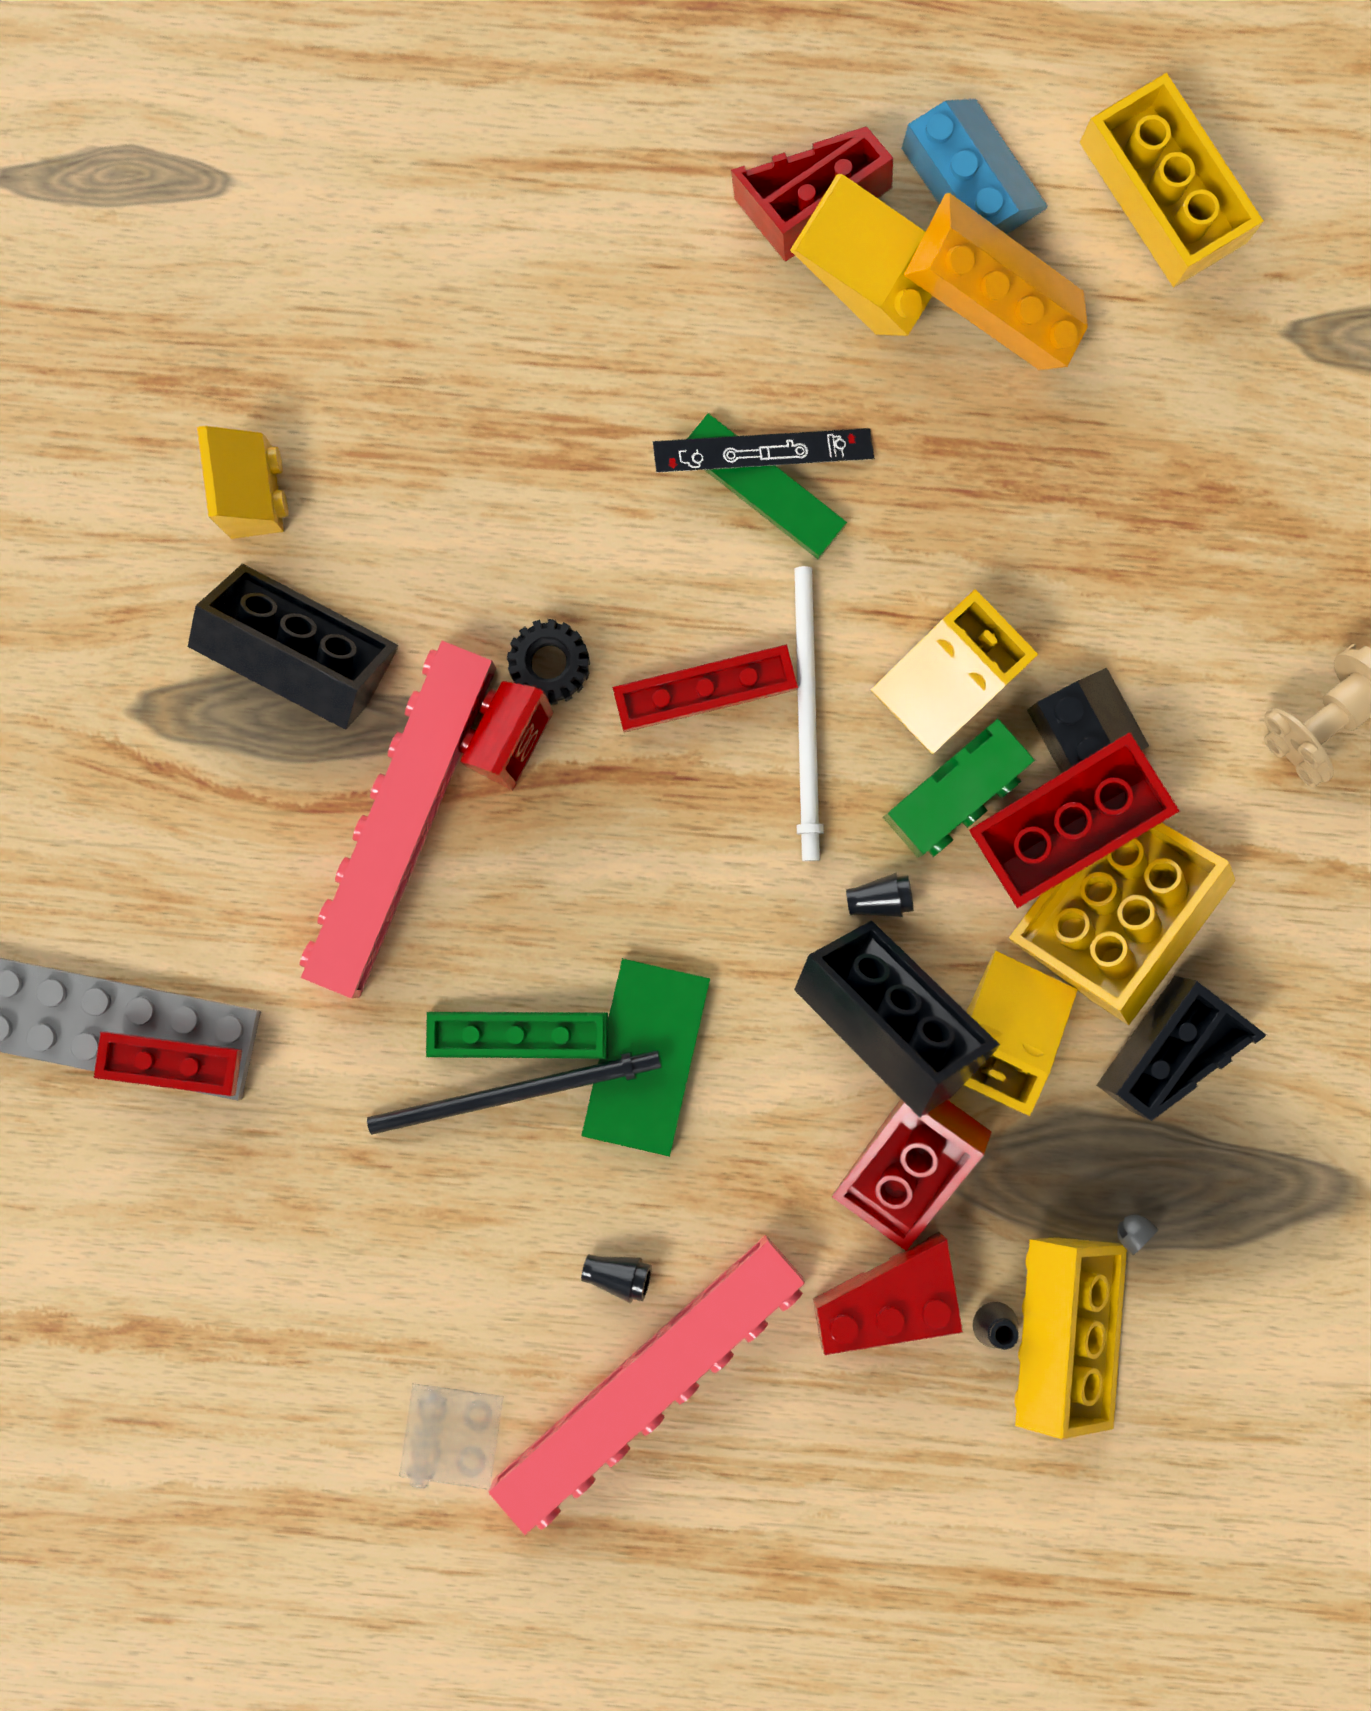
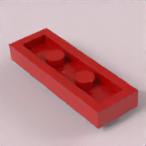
M104 1031L100 1032L93 1078L234 1096L236 1095L242 1049Z

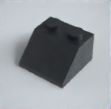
M1107 668L1068 685L1027 709L1061 773L1129 732L1141 750L1149 747L1147 740Z

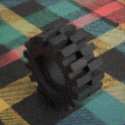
M548 619V623H541L540 620L532 622L534 626L528 629L524 626L519 630V637L517 639L514 637L510 643L512 648L507 654L510 676L516 684L532 686L544 691L550 705L558 704V701L563 699L566 702L572 699L571 695L576 691L579 693L582 690L583 682L588 679L590 658L581 635L577 631L574 632L571 626L564 622L561 625L554 619ZM545 646H555L562 650L566 656L564 671L552 679L541 678L532 669L534 654Z

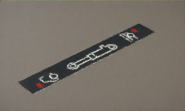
M870 428L652 441L656 473L874 459Z

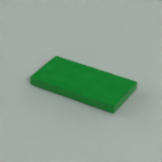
M622 958L608 1017V1058L599 1059L598 1064L621 1059V1054L631 1052L632 1056L658 1050L662 1068L637 1074V1079L629 1081L626 1080V1077L593 1084L581 1134L582 1137L670 1157L710 978Z

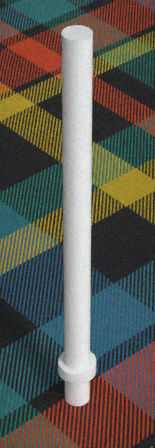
M803 566L795 568L801 824L797 825V834L801 835L802 861H820L819 834H824V824H819L813 576L812 567Z

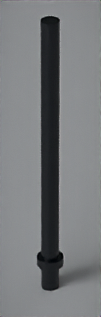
M658 1050L632 1056L631 1052L621 1054V1059L370 1116L367 1117V1126L370 1134L373 1135L621 1077H626V1080L629 1081L637 1079V1074L662 1068L661 1057Z

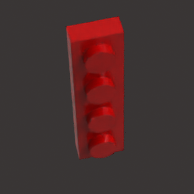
M785 644L612 688L623 732L625 733L796 691L798 686L788 646Z

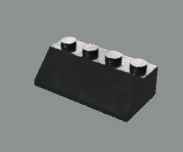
M242 563L195 605L187 647L346 730L367 707L397 652L398 644Z
M872 920L809 954L794 989L919 1118L950 1099L1000 1045Z

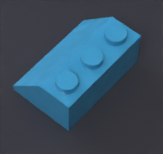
M976 99L944 101L908 124L902 150L939 205L944 195L951 193L1005 234L1010 233L1047 209L1048 205Z

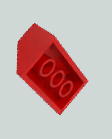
M1129 732L969 829V832L1018 909L1179 813L1180 810Z

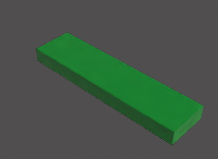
M707 413L687 439L731 437L737 435ZM775 465L705 470L818 560L847 524L843 518Z
M427 1012L426 1057L607 1059L608 1012Z

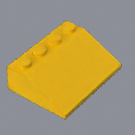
M1160 823L1041 894L1009 936V939L1069 985L1078 989L1077 991L1127 1025H1130L1236 880L1229 861L1169 826Z

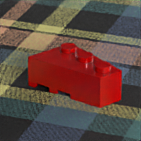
M867 126L812 143L813 149L787 157L784 152L772 156V162L746 170L745 165L731 169L735 201L785 262L795 256L790 249L837 174L845 175L876 198H879L893 188V157Z
M940 1232L928 1237L926 1241L890 1257L888 1261L870 1271L862 1272L813 1298L820 1345L824 1355L963 1333L948 1241Z

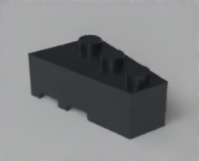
M1174 976L1096 1086L1129 1111L1153 1121L1196 1089L1199 1081L1215 1069H1223L1233 1061L1231 1058L1250 1043L1256 1044L1266 1037L1267 1034L1198 981Z

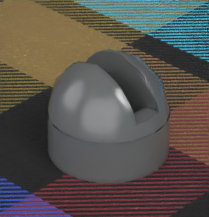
M1131 1214L1119 1223L1117 1235L1121 1244L1132 1255H1135L1159 1229L1145 1217Z

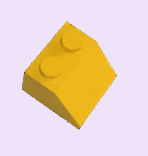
M213 426L197 427L208 517L231 539L284 532L282 517H288V504L284 490H278L276 474L283 472L279 448L277 446L273 447L265 435L260 432Z

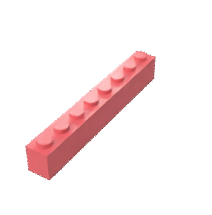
M441 641L437 651L431 649L422 670V674L426 675L424 684L420 692L415 690L412 693L406 706L405 715L409 717L403 734L397 732L394 735L389 746L388 757L392 758L386 774L380 773L373 784L370 798L375 800L368 817L362 815L353 833V840L357 841L351 858L345 857L337 870L335 882L340 883L333 900L327 899L320 911L317 923L322 925L317 940L316 942L310 941L300 960V966L304 967L301 975L302 979L351 999L360 998L460 758L459 747L475 722L497 669L492 660L445 641Z
M765 1235L492 1480L488 1493L524 1535L535 1526L540 1530L547 1527L560 1513L561 1509L558 1507L560 1503L570 1494L576 1499L586 1492L595 1482L596 1478L593 1474L605 1463L609 1467L618 1463L630 1450L627 1444L640 1431L646 1436L658 1427L665 1418L662 1412L674 1401L680 1405L688 1400L700 1386L696 1381L709 1369L714 1374L721 1370L733 1358L734 1354L731 1352V1349L741 1340L745 1339L749 1343L758 1337L768 1326L765 1319L778 1307L782 1312L790 1308L803 1294L799 1289L805 1284L802 1275Z

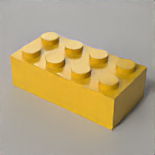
M1167 72L1090 119L1079 143L1173 288L1247 244L1264 222Z

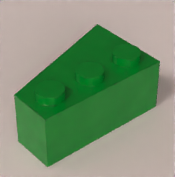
M997 719L883 816V819L917 858L924 855L927 851L934 857L954 840L949 835L953 829L961 823L968 828L988 811L983 804L995 794L1003 798L1021 782L1017 775L1035 760L1005 725Z

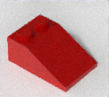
M502 681L498 690L491 688L487 693L480 708V712L485 715L477 730L473 728L468 730L461 742L459 752L463 754L460 762L465 767L513 791L554 711L544 691L532 686Z
M900 1099L837 1187L832 1198L907 1251L984 1156L992 1131L949 1100L919 1118Z

